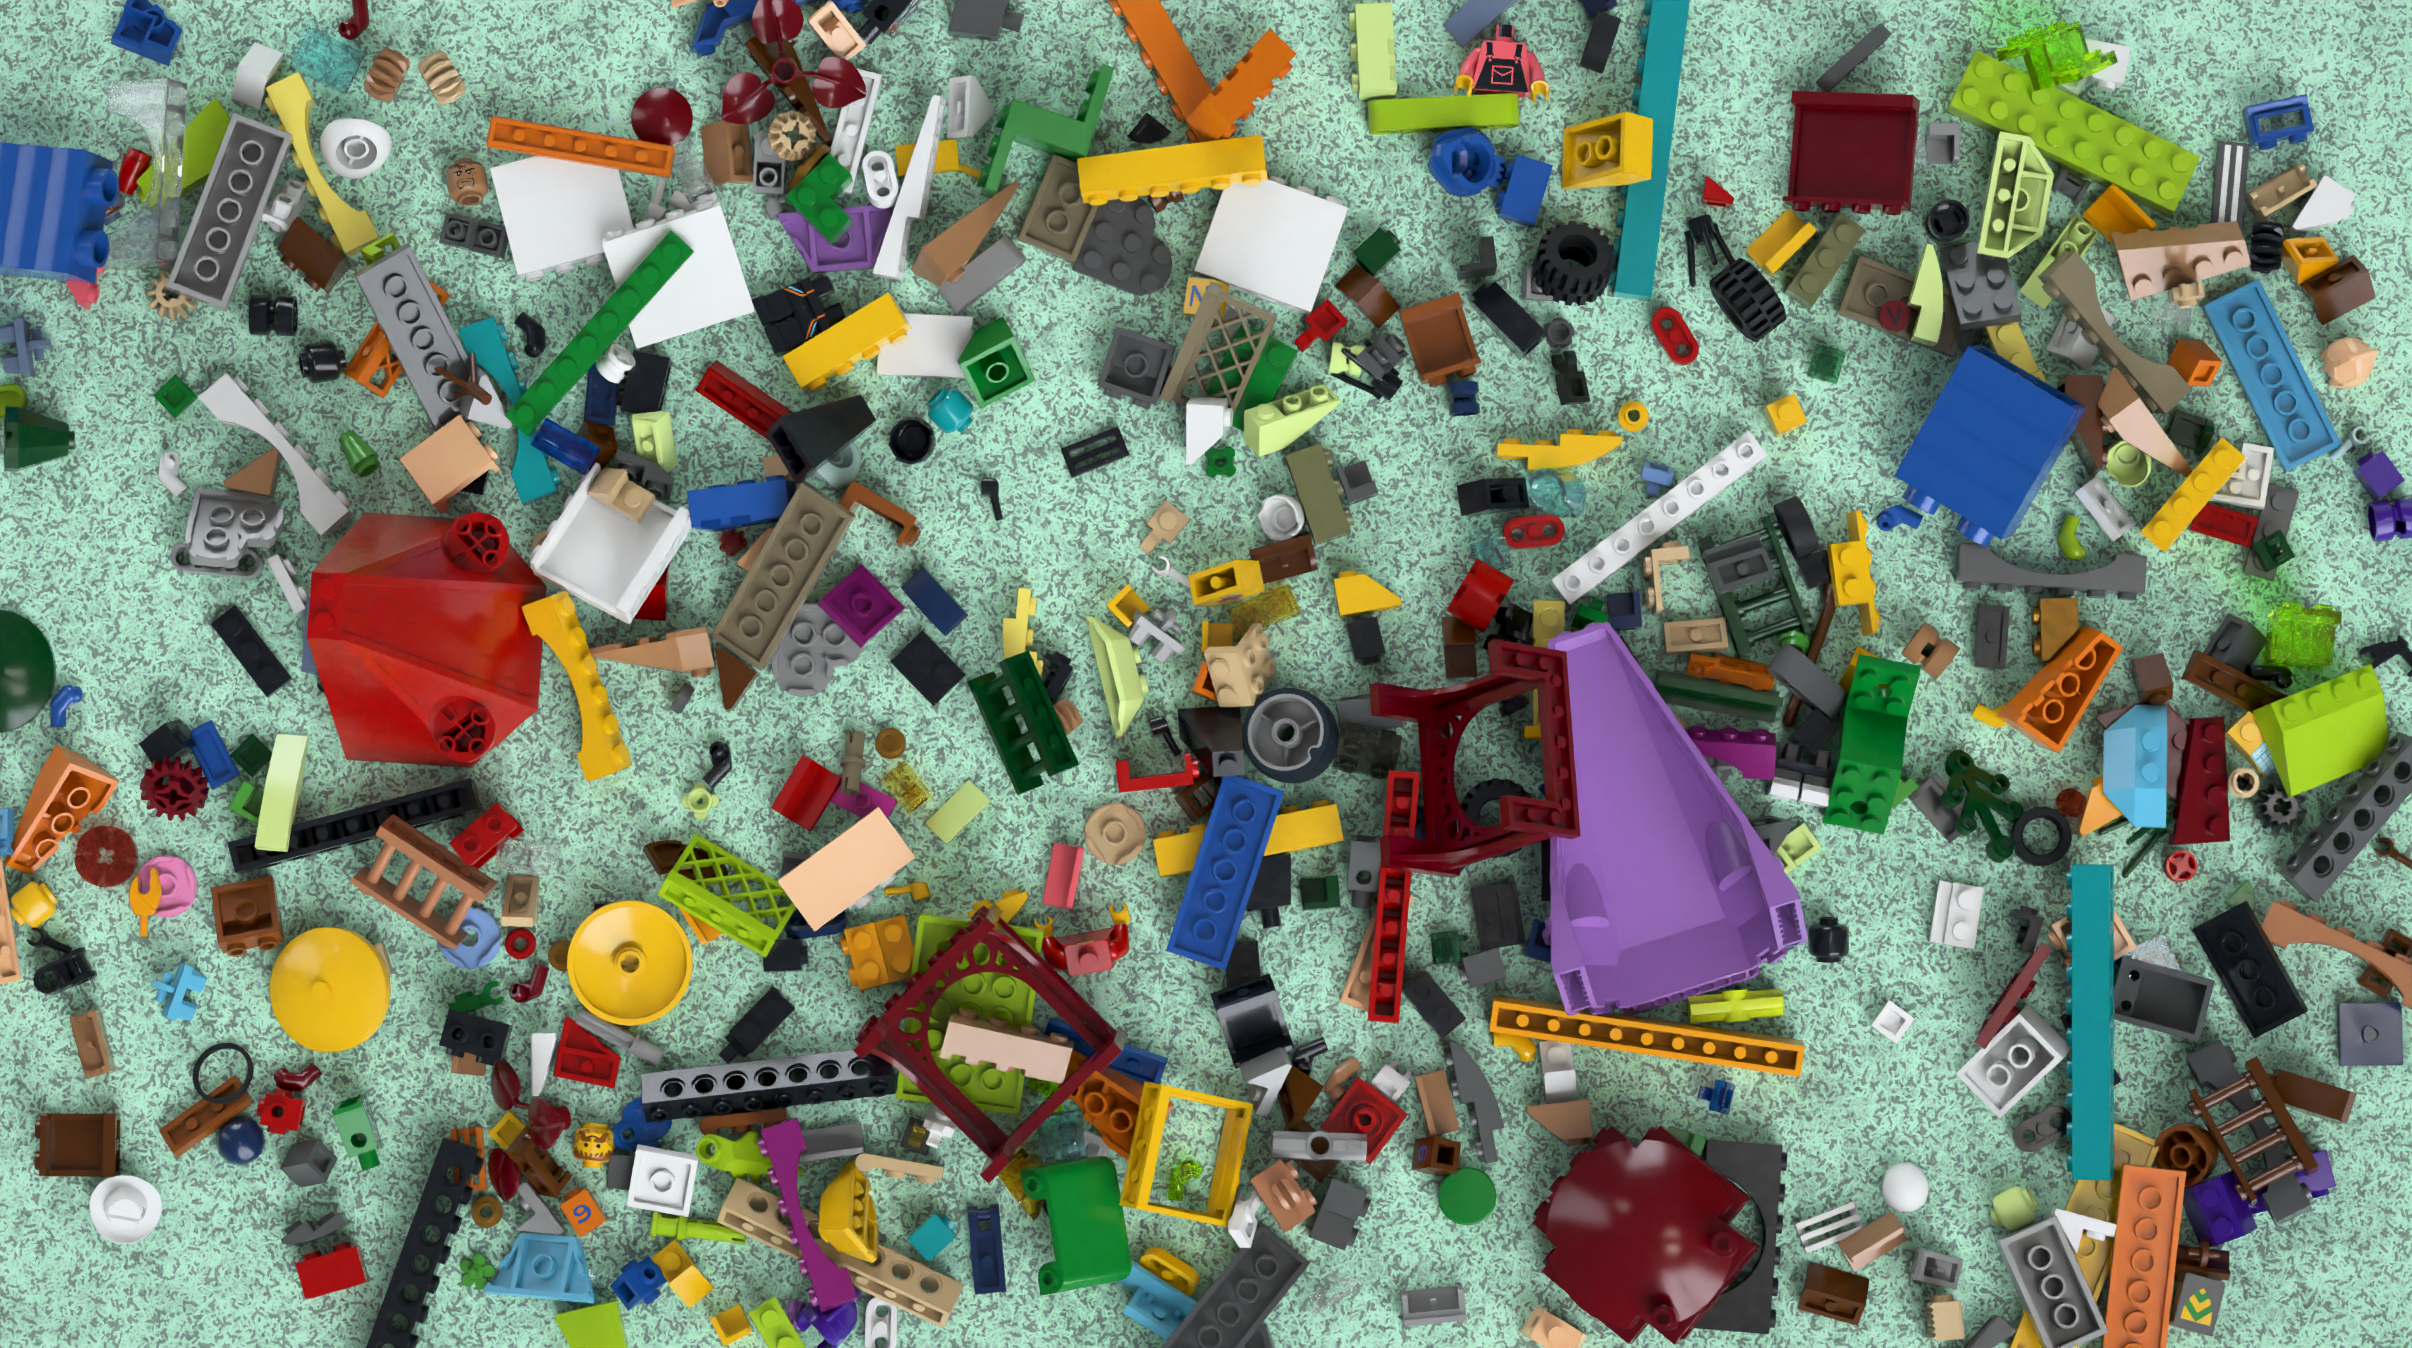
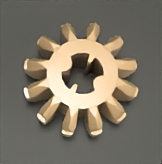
M444 52L431 53L419 62L418 69L439 104L444 106L450 102L453 103L465 94V85Z
M163 270L160 271L159 276L162 279L160 282L155 279L150 280V283L156 287V290H149L146 293L148 297L156 298L149 303L150 308H159L157 315L163 318L168 314L171 321H176L177 312L184 319L188 318L185 308L189 307L195 311L197 306L191 302L190 298L182 295L178 299H170L167 295L169 290L166 287L169 277Z

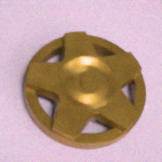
M826 144L816 146L810 156L794 172V177L786 187L792 191L830 153L831 148Z

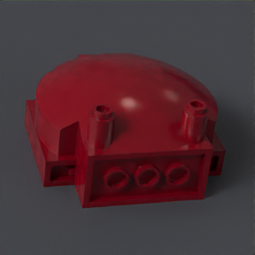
M1660 1125L1657 1129L1652 1127L1642 1138V1143L1639 1146L1615 1126H1610L1608 1130L1603 1127L1592 1141L1596 1144L1593 1149H1587L1586 1152L1579 1151L1569 1163V1166L1572 1168L1569 1173L1563 1177L1560 1175L1550 1186L1549 1190L1552 1192L1548 1197L1550 1202L1548 1203L1544 1200L1533 1213L1537 1217L1533 1224L1545 1233L1547 1239L1556 1247L1543 1260L1542 1263L1546 1266L1541 1272L1562 1288L1581 1309L1604 1323L1626 1343L1633 1344L1648 1324H1650L1674 1345L1682 1344L1761 1247L1732 1223L1751 1197L1664 1126Z

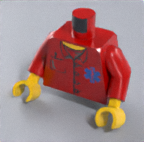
M1124 903V909L1120 912H1115L1114 905L1110 906L1109 911L1114 927L1056 938L1053 937V920L1050 916H1047V925L1044 926L1039 925L1037 919H1035V929L1044 930L1042 949L1046 962L1053 969L1062 970L1069 977L1113 969L1118 959L1124 957L1129 951V930L1127 924L1130 922L1131 917L1127 904Z

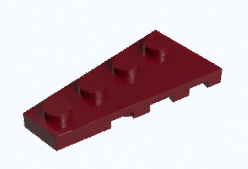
M2224 717L2190 718L2183 756L2186 761L2183 775H2180L2178 787L2181 789L2178 806L2174 808L2173 819H2175L2173 834L2169 836L2168 845L2230 841Z

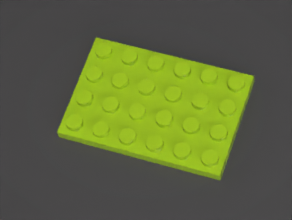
M920 913L911 976L917 971L923 974L930 967L927 963L930 957L939 949L945 952L952 945L949 939L961 927L965 929L970 920ZM1009 925L1041 956L1044 930ZM978 943L974 947L973 955L978 964L983 965L989 961L990 951L985 943ZM997 950L996 963L998 965L1006 964L1008 961L1000 958L1003 954ZM966 951L963 953L964 959L962 963L959 964L957 962V967L962 970L969 966ZM949 968L944 972V974H946L948 977ZM981 972L966 976L953 983L942 993L935 1003L930 1016L928 1027L929 1044L933 1057L942 1072L977 1107L984 1111L1020 1115L1025 1076L1020 1073V1068H1015L1014 1072H1004L990 1066L988 1061L972 1065L965 1063L964 1059L956 1054H951L950 1060L939 1057L953 1009L959 1011L961 1007L977 1011V1016L990 1019V1016H998L1007 1019L1008 1024L1020 1027L1021 1024L1032 1026L1036 991L1020 979L998 972ZM942 980L936 981V986L938 988H943L945 986ZM930 987L925 991V992L933 993V992L931 991ZM918 1001L920 1003L919 1006L915 1008L909 1007L907 1010L922 1012L925 1010L926 1004L923 1001ZM906 1017L904 1032L915 1033L921 1029V1022L918 1019ZM919 1039L906 1041L910 1046L914 1043L917 1050H920L922 1047V1042ZM899 1071L896 1099L934 1104Z

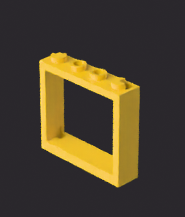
M1144 1081L1119 1205L1228 1227V1220L1234 1210L1233 1203L1236 1188L1240 1182L1239 1174L1242 1159L1246 1152V1139L1252 1122L1250 1119L1254 1104ZM1170 1097L1227 1109L1206 1213L1149 1202Z

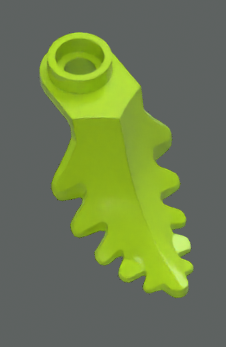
M756 1131L748 1132L737 1141H732L717 1134L704 1135L698 1141L696 1154L704 1164L721 1171H729L734 1181H736L737 1177L744 1180L749 1174L751 1181L758 1184L764 1174L767 1182L771 1183L767 1169L773 1167L769 1156L763 1157L761 1154ZM712 1144L715 1146L714 1155L710 1151ZM798 1164L797 1176H802L803 1169Z

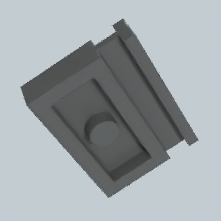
M1760 534L1705 550L1701 554L1702 559L1704 558L1706 561V569L1717 595L1772 579L1776 575L1766 548L1761 544Z

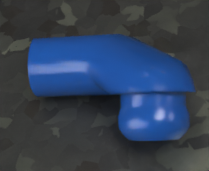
M1894 505L1881 511L1876 521L1878 528L1882 531H1889L1902 523L1917 530L1923 515L1901 505Z
M72 685L63 686L52 698L51 727H66L67 707L72 702L77 703L82 700L83 694L80 687H73Z

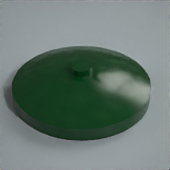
M0 610V733H6L28 724L45 708L55 686L56 661L49 641L35 624L16 613Z

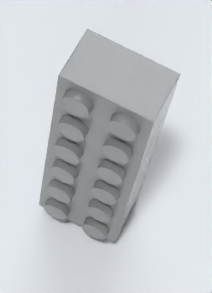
M233 112L166 287L169 291L227 312L262 222L263 213L269 204L293 141L292 134Z

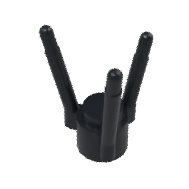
M1702 215L1687 222L1689 230L1684 232L1687 241L1689 283L1691 287L1696 285L1694 241H1696L1697 245L1705 244L1713 265L1718 263L1712 241L1715 239L1729 265L1735 261L1720 234L1717 223L1712 222L1711 215Z
M1369 340L1364 341L1366 347L1372 345ZM1342 348L1341 352L1374 378L1371 384L1375 388L1347 375L1331 373L1333 377L1372 394L1378 400L1383 396L1389 401L1403 383V380L1397 377L1400 372L1394 368L1377 380L1356 359L1357 356L1347 348Z

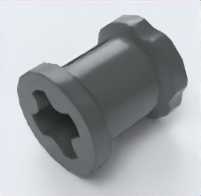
M2064 166L2052 185L2051 191H2059L2066 195L2077 206L2090 186L2091 181L2088 179L2086 181L2081 180L2068 172L2069 168Z

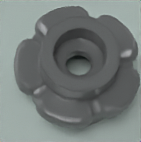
M1555 318L1552 323H1548L1544 328L1546 331L1545 336L1547 337L1546 342L1551 347L1557 348L1560 346L1565 348L1572 343V336L1575 333L1574 327L1571 323L1566 322L1565 319ZM1561 331L1562 335L1557 336L1556 332Z

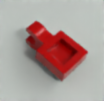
M1326 299L1305 318L1304 322L1309 328L1295 340L1294 344L1303 353L1318 337L1326 343L1348 323V320Z

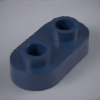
M795 909L785 925L786 934L793 939L837 934L847 926L845 910L814 932L799 910Z

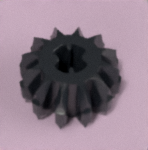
M2264 221L2255 222L2252 226L2250 268L2252 271L2270 274V272L2278 273L2281 269L2284 228L2281 223Z
M2274 782L2268 784L2269 793L2263 789L2258 791V795L2264 801L2257 800L2253 802L2254 807L2262 808V812L2254 814L2255 819L2266 818L2261 825L2263 829H2267L2273 823V834H2279L2281 826L2286 833L2292 832L2291 823L2296 826L2302 824L2301 819L2296 814H2307V809L2298 807V804L2305 802L2306 798L2304 796L2297 799L2294 796L2288 798L2282 782L2279 785V789ZM2276 800L2280 804H2286L2287 809L2283 810L2284 816L2281 812L2274 811L2273 806L2278 804L2275 802Z

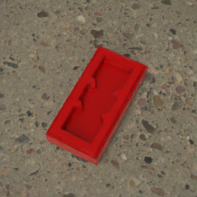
M2207 503L2193 519L2190 531L2250 548L2259 518Z

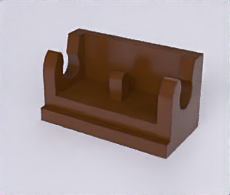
M1310 534L1249 550L1251 560L1259 561L1263 584L1318 570Z
M526 1126L505 1152L517 1164L518 1169L538 1195L557 1198L572 1175L568 1170L564 1172L547 1150H539L534 1145L531 1137L532 1128Z

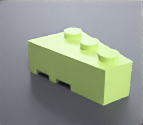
M1392 2L1355 4L1354 13H1349V32L1355 31L1356 43L1350 44L1351 62H1357V74H1351L1352 93L1358 92V101L1395 99L1397 80L1395 79L1396 59L1394 54Z

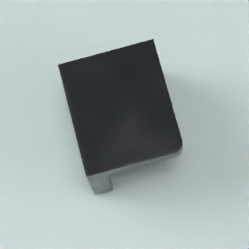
M1815 708L1789 736L1788 740L1791 743L1796 740L1814 756L1833 737L1839 728Z

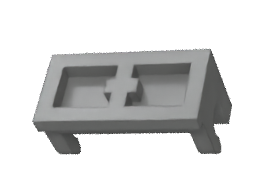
M1463 1285L1400 1291L1403 1326L1467 1320Z

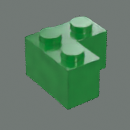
M829 153L785 198L788 204L831 246L853 225L851 218L834 202L853 182V178Z

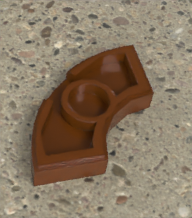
M676 840L657 841L644 845L643 852L657 874L662 875L670 873L687 845L682 844V841ZM694 847L693 852L696 860L709 859L706 851ZM720 865L723 876H727L729 871L724 865ZM712 866L700 867L703 879L716 877ZM692 869L680 870L678 872L692 880H696Z

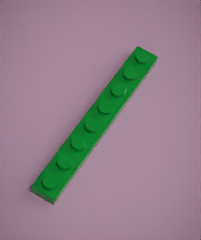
M670 231L504 416L526 436H529L695 251L673 231Z

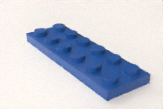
M1223 776L1166 949L1167 952L1226 971L1284 791L1239 776Z

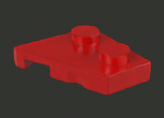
M565 1017L553 1076L615 1089L622 1058L586 1029L576 1024L572 1018Z

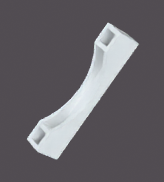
M225 373L198 398L223 424L239 426L253 431L267 439L279 450L289 464L296 479L300 496V513L323 538H326L353 514L348 509L352 503L340 490L334 493L327 484L331 480L320 467L315 471L307 463L311 457L299 444L295 447L290 444L286 439L290 436V433L279 421L273 424L266 417L270 412L258 398L255 401L250 399L246 394L250 388L238 375L232 378L228 373Z

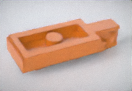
M1691 652L1689 657L1687 674L1699 679L1703 677L1714 678L1724 684H1742L1756 691L1763 689L1772 691L1774 677L1766 670L1769 666L1767 664L1714 653V656L1711 657Z

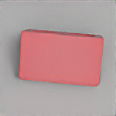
M1054 843L1042 902L1043 905L1073 910L1085 851L1084 847Z

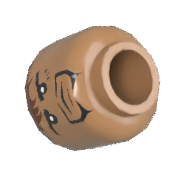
M461 158L456 160L454 165L450 166L446 171L449 196L460 205H476L488 193L486 170L481 163L473 161L471 158Z

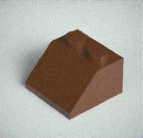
M298 216L292 222L277 248L284 255L280 260L293 272L297 268L304 272L307 276L303 280L316 292L322 288L328 293L352 267L342 254Z

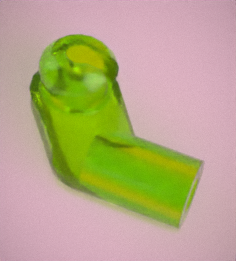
M1032 1077L1028 1079L1029 1089L1032 1092H1039L1045 1097H1048L1058 1087L1055 1082ZM1063 1103L1053 1113L1064 1112Z

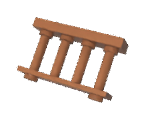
M392 814L376 833V836L384 840L385 843L371 869L364 866L352 877L350 883L357 886L362 893L372 896L436 938L440 944L455 950L469 934L461 929L460 925L474 900L481 903L493 891L497 881L474 866H468L463 859ZM396 849L411 859L397 886L381 876ZM422 866L437 876L423 903L407 893ZM448 883L463 893L449 920L434 911Z

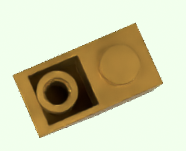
M2040 598L2036 601V606H2032V625H2037V637L2032 638L2033 656H2038V663L2047 662L2079 629L2078 598Z

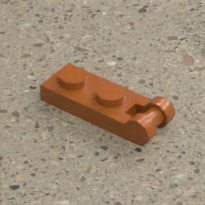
M787 1108L710 1116L701 1120L699 1129L704 1135L716 1134L720 1128L732 1127V1133L751 1131L750 1125L763 1123V1129L780 1124L782 1121L789 1120Z

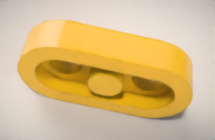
M1150 1247L1146 1249L1140 1258V1266L1187 1296L1191 1295L1199 1284L1200 1278L1195 1269L1162 1248Z

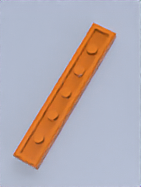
M491 116L486 143L487 148L664 178L671 177L676 149L675 146L498 116Z

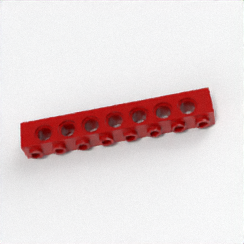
M1388 771L1383 836L1389 834L1415 838L1420 773ZM1380 866L1367 1021L1399 1024L1412 872L1382 868V866Z

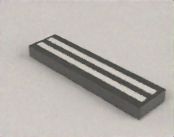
M2217 142L2210 223L2237 221L2242 232L2250 144Z

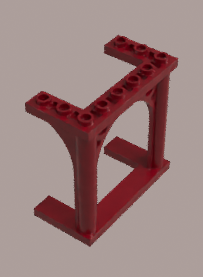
M1496 639L1488 642L1491 674L1459 685L1426 690L1379 682L1369 685L1371 715L1418 723L1426 840L1389 834L1380 837L1382 868L1453 878L1460 875V867L1553 837L1566 839L1580 837L1566 652ZM1537 689L1546 800L1514 795L1499 797L1501 824L1493 827H1482L1469 819L1461 808L1456 795L1454 762L1459 741L1469 722L1482 709ZM1450 724L1452 725V728H1453V734H1452L1451 737H1450ZM1457 819L1459 820V824H1460V825H1459L1458 833H1457V823H1456V820H1457Z
M995 903L989 908L983 905L978 909L968 922V926L965 929L961 927L949 939L952 945L945 952L941 949L936 951L927 961L930 967L923 974L919 971L915 972L905 983L908 989L901 996L894 993L883 1005L886 1011L879 1018L872 1015L863 1024L862 1029L855 1037L857 1044L853 1049L861 1059L867 1054H874L897 1068L986 1154L987 1159L980 1176L988 1184L1012 1161L1015 1150L1096 1070L1101 1073L1123 1051L1128 1036L1120 1026L1114 1029L1000 917L1003 911ZM978 943H985L990 951L989 961L983 965L978 964L973 955L974 947ZM997 950L1003 954L1000 958L1008 961L1006 964L998 965L996 963ZM966 951L969 966L962 970L957 967V962L959 964L962 963L964 959L963 953ZM948 968H949V977H948L946 974H944V972H945ZM981 972L1007 974L1028 984L1095 1049L1064 1080L1063 1084H1060L1008 1136L942 1072L933 1057L929 1044V1020L933 1007L939 997L956 981ZM942 980L945 986L943 988H938L936 986V981ZM930 987V989H931V991H932L933 993L925 992V991ZM918 1001H923L926 1004V1008L922 1012L907 1010L909 1007L915 1008L919 1006L920 1003ZM906 1017L916 1018L921 1022V1029L915 1033H906L899 1028V1021ZM919 1039L922 1042V1047L920 1050H917L914 1043L910 1046L906 1041Z

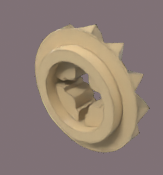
M784 112L778 115L769 127L768 141L770 147L778 157L784 160H802L812 153V149L817 143L816 128L811 123L810 118L800 112ZM795 127L796 134L804 139L794 141L792 145L791 138L786 137L782 132L792 131Z

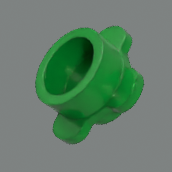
M1230 446L1224 449L1210 447L1205 452V457L1208 459V467L1205 470L1206 474L1211 478L1217 475L1232 477L1236 473V467L1233 465L1235 450ZM1219 459L1223 460L1222 465H1219L1217 463Z

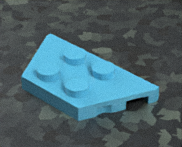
M521 1232L514 1242L511 1252L499 1264L502 1269L492 1283L487 1282L484 1286V1292L494 1295L593 1304L595 1300L582 1241L576 1237Z

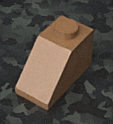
M1589 1099L1525 1107L1527 1115L1560 1141L1568 1140V1146L1587 1144L1586 1138L1593 1137Z

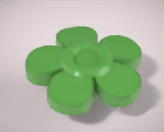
M478 1253L473 1256L472 1260L464 1259L461 1262L460 1269L463 1272H468L461 1278L464 1286L470 1287L475 1283L477 1289L483 1290L484 1286L489 1282L486 1277L490 1278L495 1275V1267L492 1264L485 1265L487 1261L485 1255Z

